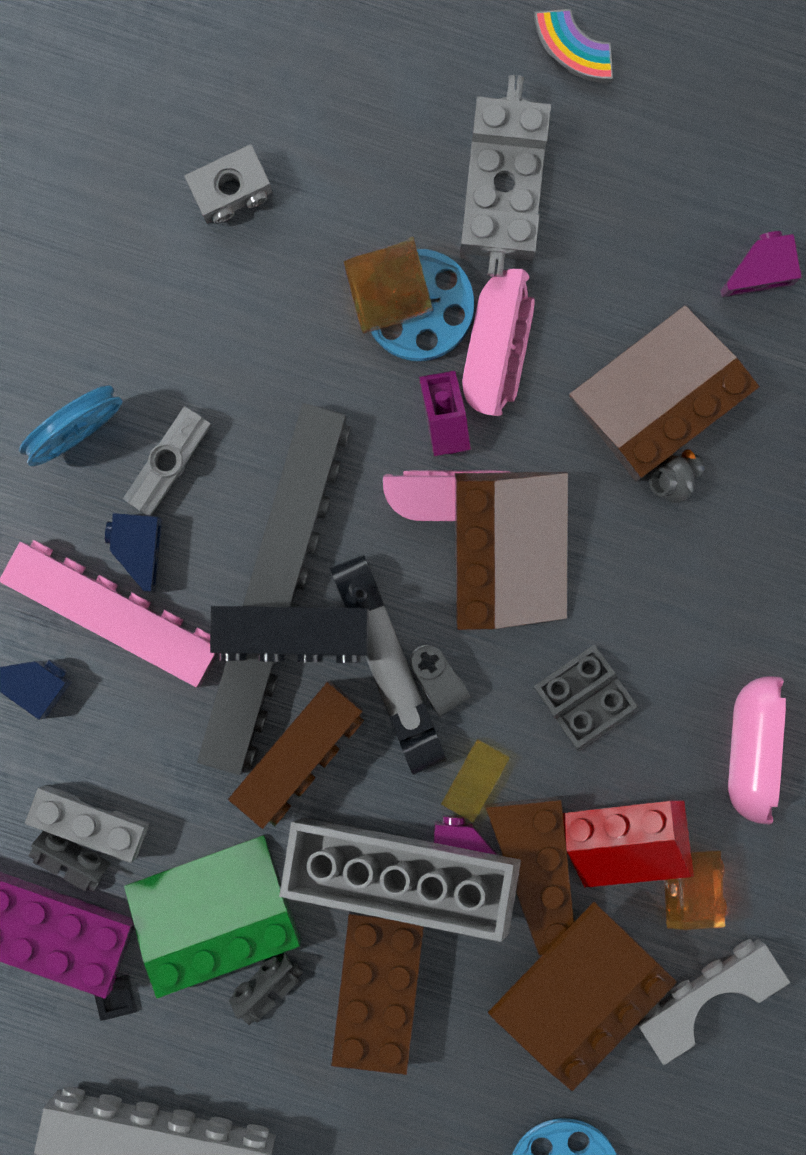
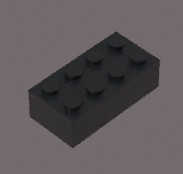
M211 606L210 653H220V661L247 660V654H259V661L282 662L285 661V654H297V662H323V655H336V663L361 662V655H369V609Z

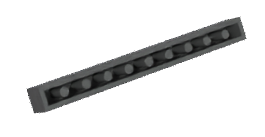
M302 403L243 606L299 607V604L293 603L297 588L304 590L310 569L304 567L307 553L314 554L318 544L320 533L314 531L318 517L324 519L328 510L330 497L325 496L328 482L335 483L341 462L335 460L339 446L346 447L351 431V426L345 425L347 421L346 415ZM247 654V660L226 661L197 763L241 775L244 772V768H252L257 747L251 746L255 731L262 733L268 713L262 710L266 696H273L278 676L272 674L275 662L259 661V654Z

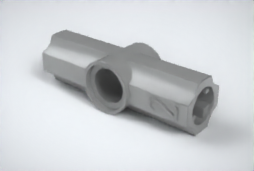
M184 406L159 445L151 450L147 463L123 497V500L147 516H152L176 478L183 474L186 463L206 435L211 424ZM165 453H173L176 456V465L170 471H161L158 466L159 458Z

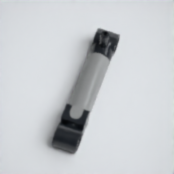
M360 555L330 567L345 608L369 609V655H365L412 775L447 762L365 555Z

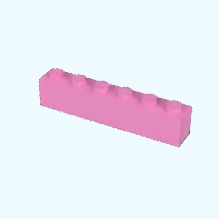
M33 540L31 545L19 542L0 577L2 584L194 687H201L218 653H210V633L198 627L194 633L181 626L184 621L182 618L167 610H164L162 615H159L148 609L151 604L150 601L131 592L129 598L116 591L118 584L101 575H98L96 580L83 574L86 569L85 566L67 557L62 563L51 557L53 549L36 540Z

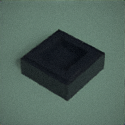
M129 975L117 977L112 991L105 999L94 995L100 1021L138 1011Z

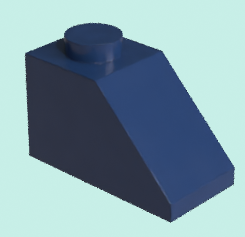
M113 513L112 522L107 521L105 543L110 544V552L143 591L156 593L162 519L153 516Z
M50 659L46 663L43 661H33L0 667V692L38 720L47 718L72 682L64 677L67 671Z

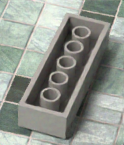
M301 818L291 822L279 897L502 942L510 932L521 860L309 818Z
M64 1087L63 1091L57 1090L43 1108L34 1154L272 1155L276 1134L269 1133V1129L261 1125L250 1124L247 1125V1128L233 1126L231 1120L222 1117H211L209 1121L195 1118L196 1114L187 1110L176 1109L173 1113L158 1110L159 1106L153 1103L138 1102L135 1106L122 1103V1099L114 1095L103 1094L100 1095V1098L85 1095V1091L82 1089Z

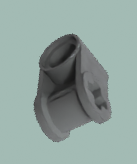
M421 645L412 651L410 656L411 669L439 717L471 698L456 671L451 668L445 656L438 648L431 645ZM423 652L429 656L435 654L437 658L432 662L434 666L432 671L425 667L421 669L418 667V664L422 661L420 655Z

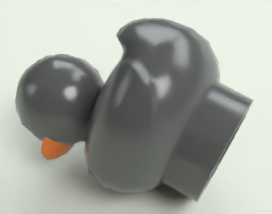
M689 449L684 450L681 456H669L660 463L659 467L654 468L650 473L649 485L652 492L656 496H663L669 502L680 503L691 497L694 490V479L700 477L704 472V461L699 455L694 454Z

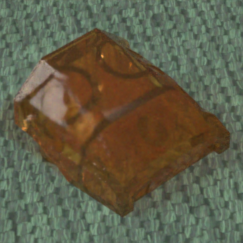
M413 236L393 246L343 261L362 333L396 325L415 316L433 311Z

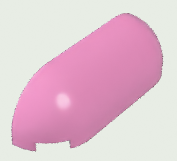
M523 269L504 270L503 277H496L495 275L484 286L478 299L462 386L469 405L483 414L501 416L503 414L502 409L507 401L514 402L517 396L535 305L534 297H528L526 282L530 277Z
M409 470L403 471V476L384 475L383 490L389 505L402 517L414 521H455V473H502L510 471Z
M767 676L751 681L741 690L734 705L728 793L736 811L747 820L759 824L771 825L773 823L772 807H778L786 714V698H781V687L784 682L782 677Z

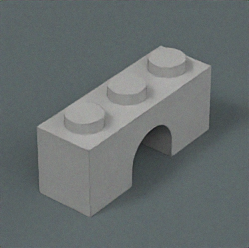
M48 785L37 789L24 824L129 863L137 859L150 825L149 822L116 810L107 811L80 801L81 797Z

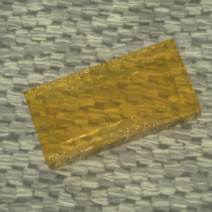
M476 739L444 796L441 805L474 823L510 757Z

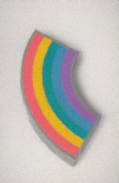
M571 9L534 12L537 34L550 57L552 56L559 64L568 69V72L582 79L602 83H611L613 81L611 42H600L586 36L577 27Z

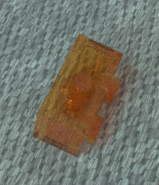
M691 851L694 877L664 880L667 928L692 930L725 927L727 904L723 897L722 879L725 874V867L721 860V851Z

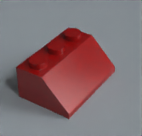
M663 801L563 813L566 851L584 888L694 877L685 801Z

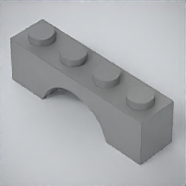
M752 939L745 940L733 949L734 955L721 962L718 959L705 966L701 971L703 975L692 982L685 980L677 984L670 991L672 995L662 1002H658L637 1024L663 1065H666L695 1046V1018L700 1008L709 999L719 994L730 992L746 995L760 1003L790 983L766 944L760 939L754 942Z

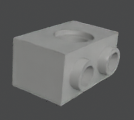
M251 144L184 175L207 224L212 221L215 224L225 222L235 215L234 211L246 205L248 208L259 206L268 200L267 195L273 193L271 184ZM234 180L240 184L239 190L232 195H226L221 192L222 185L227 181Z

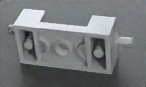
M516 75L508 76L507 97L496 99L477 96L460 253L490 256L487 275L494 277L496 262L498 263L496 277H503L505 258L533 261L536 252L540 216L538 211L551 104L534 103L522 99L524 77L519 75L516 90H514ZM506 174L512 177L515 183L514 188L509 192L497 190L494 186V179L497 176Z

